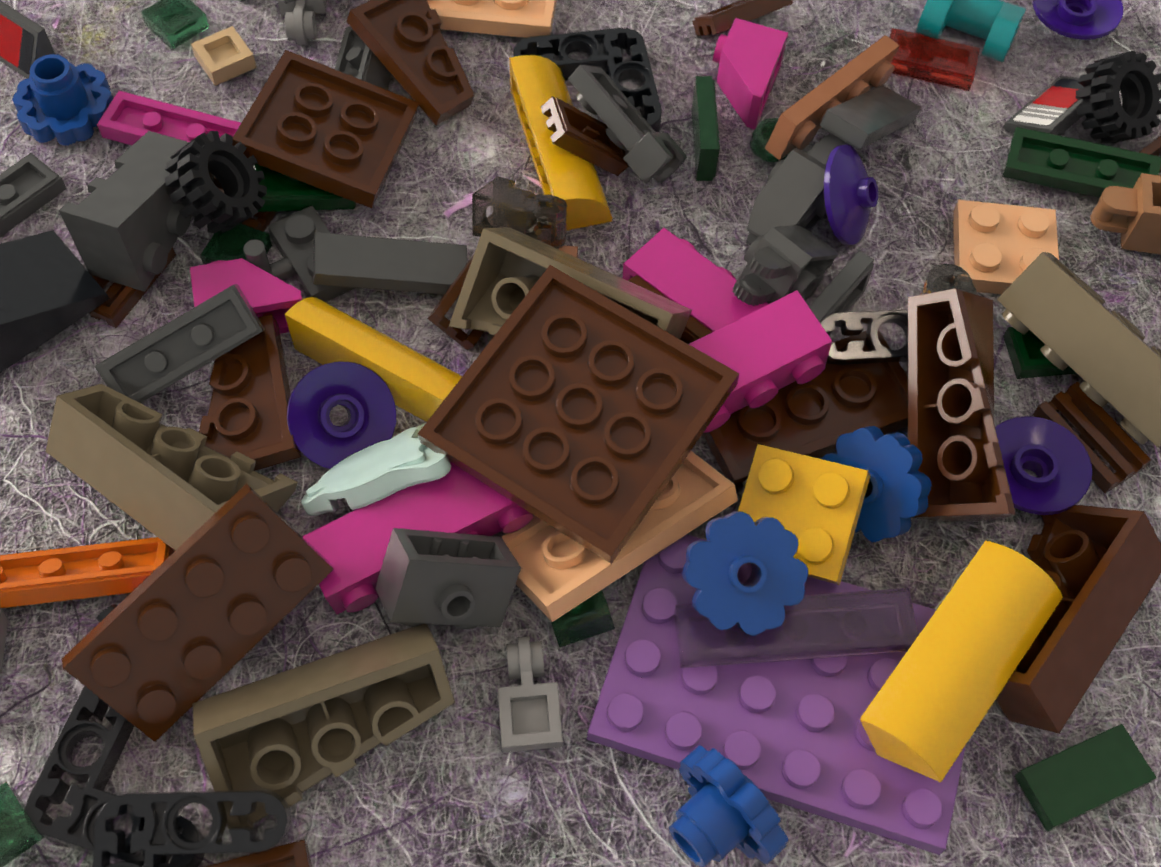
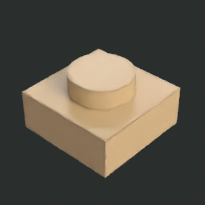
M233 26L191 43L195 58L215 86L257 68L253 53Z

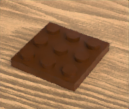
M285 50L234 134L232 145L234 146L239 142L243 143L247 147L243 154L247 158L254 155L258 165L372 209L416 118L420 103Z

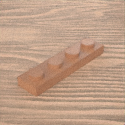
M884 35L781 113L765 149L779 160L794 148L803 150L822 127L820 123L826 110L868 92L872 87L876 88L886 83L894 71L895 66L891 64V61L900 45Z

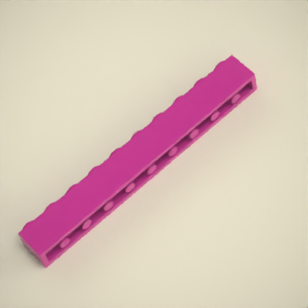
M798 290L689 344L739 373L738 384L704 433L722 426L732 413L748 405L750 408L760 407L773 399L779 389L795 381L798 384L807 383L816 378L825 369L832 340ZM450 463L451 470L444 477L404 488L382 500L356 509L302 537L334 569L319 583L325 599L338 615L344 611L352 613L363 610L378 599L379 596L375 587L393 528L493 536L500 531L512 533L523 528L533 519V514L458 466Z

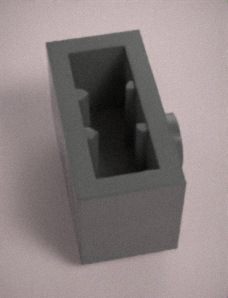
M393 528L375 590L390 622H398L411 627L421 626L422 624L454 625L462 629H474L477 626L501 627L521 567L502 537Z

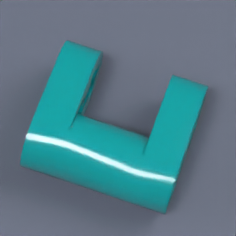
M927 0L916 33L936 40L939 39L946 27L986 40L981 53L982 56L1003 63L1019 29L1026 8L1002 0Z

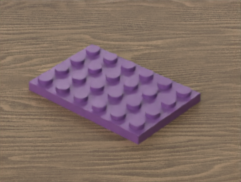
M686 534L644 562L587 732V740L677 770L681 767L680 762L697 746L704 747L708 752L714 748L724 757L735 763L741 772L769 800L937 855L946 850L965 747L940 783L878 756L860 721L865 710L936 611L935 609L841 581L840 585L807 577L805 584H803L805 594L802 602L793 606H784L785 620L783 624L778 628L766 629L758 635L750 636L743 632L737 624L727 630L717 629L692 606V599L697 588L686 583L682 576L683 567L687 562L686 550L688 545L694 541L707 540ZM745 563L738 569L737 577L741 584L746 582L751 574V563Z

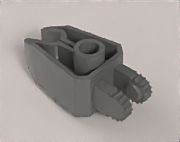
M829 133V135H824L823 138H820L819 142H816L808 153L798 148L794 149L785 160H780L774 166L767 179V184L758 194L753 205L747 227L749 234L746 243L748 245H751L758 237L764 236L772 227L799 225L810 231L821 218L824 220L828 218L824 201L826 163L831 151L836 146L847 145V143Z
M799 225L772 227L764 236L758 237L747 249L744 255L747 265L732 288L734 296L738 297V300L753 306L766 302L770 304L798 290L804 300H807L815 293L826 273L825 271L832 265L838 252L814 233Z

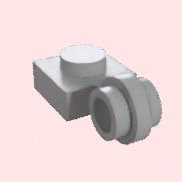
M278 0L280 13L285 15V29L288 40H296L298 45L308 44L311 39H317L315 14H326L327 0H295L287 4L283 0Z
M530 636L518 637V643L506 644L509 680L521 679V685L497 688L503 753L563 747L558 682L534 684L533 681L535 677H545L542 641L530 642Z

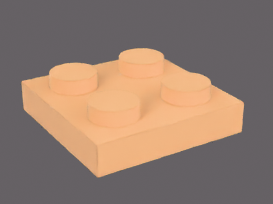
M958 199L953 211L956 289L1002 294L1042 252L1051 253L1059 260L1056 209Z

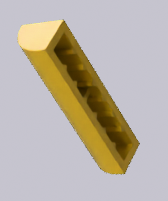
M522 55L510 57V92L543 194L556 196L565 202V213L563 211V215L559 216L554 210V204L559 201L563 205V202L557 198H554L553 201L551 200L552 206L548 205V207L553 209L552 214L561 218L564 216V222L557 219V221H561L564 224V231L612 222V214L594 164L552 143L550 136L554 132L547 128L545 121L549 117L542 113L541 106L552 96L573 106L560 68L553 61L541 56Z
M316 297L302 299L285 313L295 350L322 365L344 361L369 368L386 383L396 406L425 422L430 419L462 378L458 373Z
M985 540L860 718L878 756L940 783L942 782L1063 598L1058 586L1043 569L1019 552Z

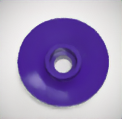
M1122 0L1032 1L1037 17L1045 26L1060 35L1080 40L1098 39L1109 35L1119 26L1124 13Z
M839 145L831 151L824 174V201L828 221L834 235L844 245H854L861 241L868 225L871 208L875 207L878 203L876 180L873 177H868L858 152L850 145Z
M332 362L314 368L297 383L291 393L287 406V425L298 450L313 463L331 469L350 455L378 442L391 439L396 426V406L390 389L375 372L365 366L352 362ZM337 405L343 406L348 413L347 421L341 426H335L329 417L331 409Z
M1031 416L1008 419L995 427L1014 508L1032 514L1051 515L1068 510L1084 497L1091 484L1092 464L1084 445L1068 429L1051 420ZM1024 469L1033 471L1037 477L1029 475Z

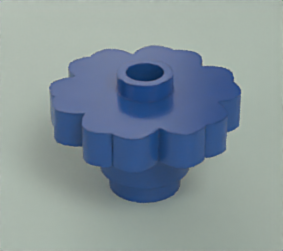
M50 54L42 56L33 62L30 67L29 78L20 81L12 101L18 112L17 119L26 134L33 136L40 143H46L56 138L58 143L68 146L77 141H86L93 136V127H98L97 123L112 102L113 96L106 75L103 72L96 70L89 63L80 64L75 67L65 57Z
M876 426L860 428L854 432L840 435L836 441L837 452L826 454L821 458L822 460L869 471L871 476L855 533L862 531L867 540L871 542H878L886 538L905 534L911 527V517L923 514L928 508L927 496L931 491L932 484L927 475L918 471L923 460L922 453L916 446L910 444L908 438L900 432L884 435Z
M734 511L724 518L719 517L710 520L705 531L707 541H694L688 545L686 550L687 562L683 567L682 576L686 583L697 588L692 599V606L698 613L706 617L714 627L720 630H727L737 624L743 632L750 636H755L766 629L780 627L785 620L784 606L799 604L802 602L805 594L803 584H805L808 577V568L805 563L793 558L798 548L797 537L792 532L785 530L783 525L772 517H762L754 522L748 514ZM745 563H751V574L748 580L741 584L737 577L738 569Z
M700 745L680 762L679 772L690 786L688 787V792L692 797L676 811L677 820L669 827V832L680 849L696 865L705 867L712 860L720 862L735 847L740 849L750 859L757 857L762 863L768 865L786 848L789 838L778 825L781 821L779 815L769 804L761 790L741 772L735 763L724 757L716 749L712 748L708 752Z

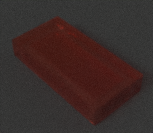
M895 28L891 29L889 38L900 45L891 61V64L895 66L892 74L970 91L980 48L943 39L936 40L921 34Z

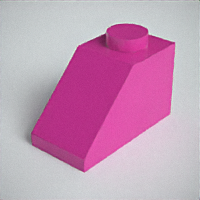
M735 18L728 36L720 34L714 50L713 62L719 63L717 84L746 127L756 130L782 66L788 32Z
M243 258L228 261L218 260L209 264L190 267L194 307L230 286L238 284L257 317L272 314L279 325L280 334L289 332L285 313L303 299L299 289Z

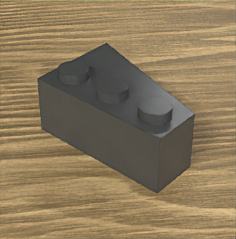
M148 131L115 160V168L117 170L107 179L96 177L87 185L88 192L91 194L77 205L68 202L59 210L81 258L92 276L145 292L154 276L163 271L167 263L168 253L178 237L184 235L188 230L192 216L191 214L184 218L179 212L184 208L181 201L173 204L169 195L176 190L174 187H166L165 178L171 173L165 171L166 164L172 160L170 157L189 142ZM209 172V175L212 181L214 182V175Z

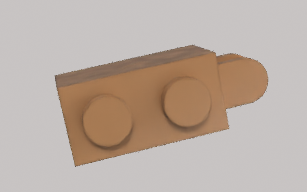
M1141 173L1133 188L1109 186L1104 189L1090 215L1092 224L1103 231L1121 233V249L1161 255V176Z

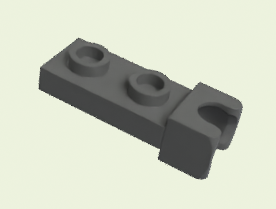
M579 65L570 75L568 80L578 90L576 98L579 103L590 113L598 114L608 126L606 129L607 136L616 146L629 151L623 159L645 184H648L652 178L659 183H663L686 160V154L672 137L666 132H655L601 67Z

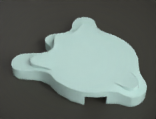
M423 423L417 427L404 430L389 440L368 446L340 461L329 469L318 483L306 490L301 504L309 516L336 512L339 507L336 500L342 498L346 499L352 510L359 509L382 500L404 488L440 479L450 472L451 464L446 454L435 453L421 444L418 433L426 424Z

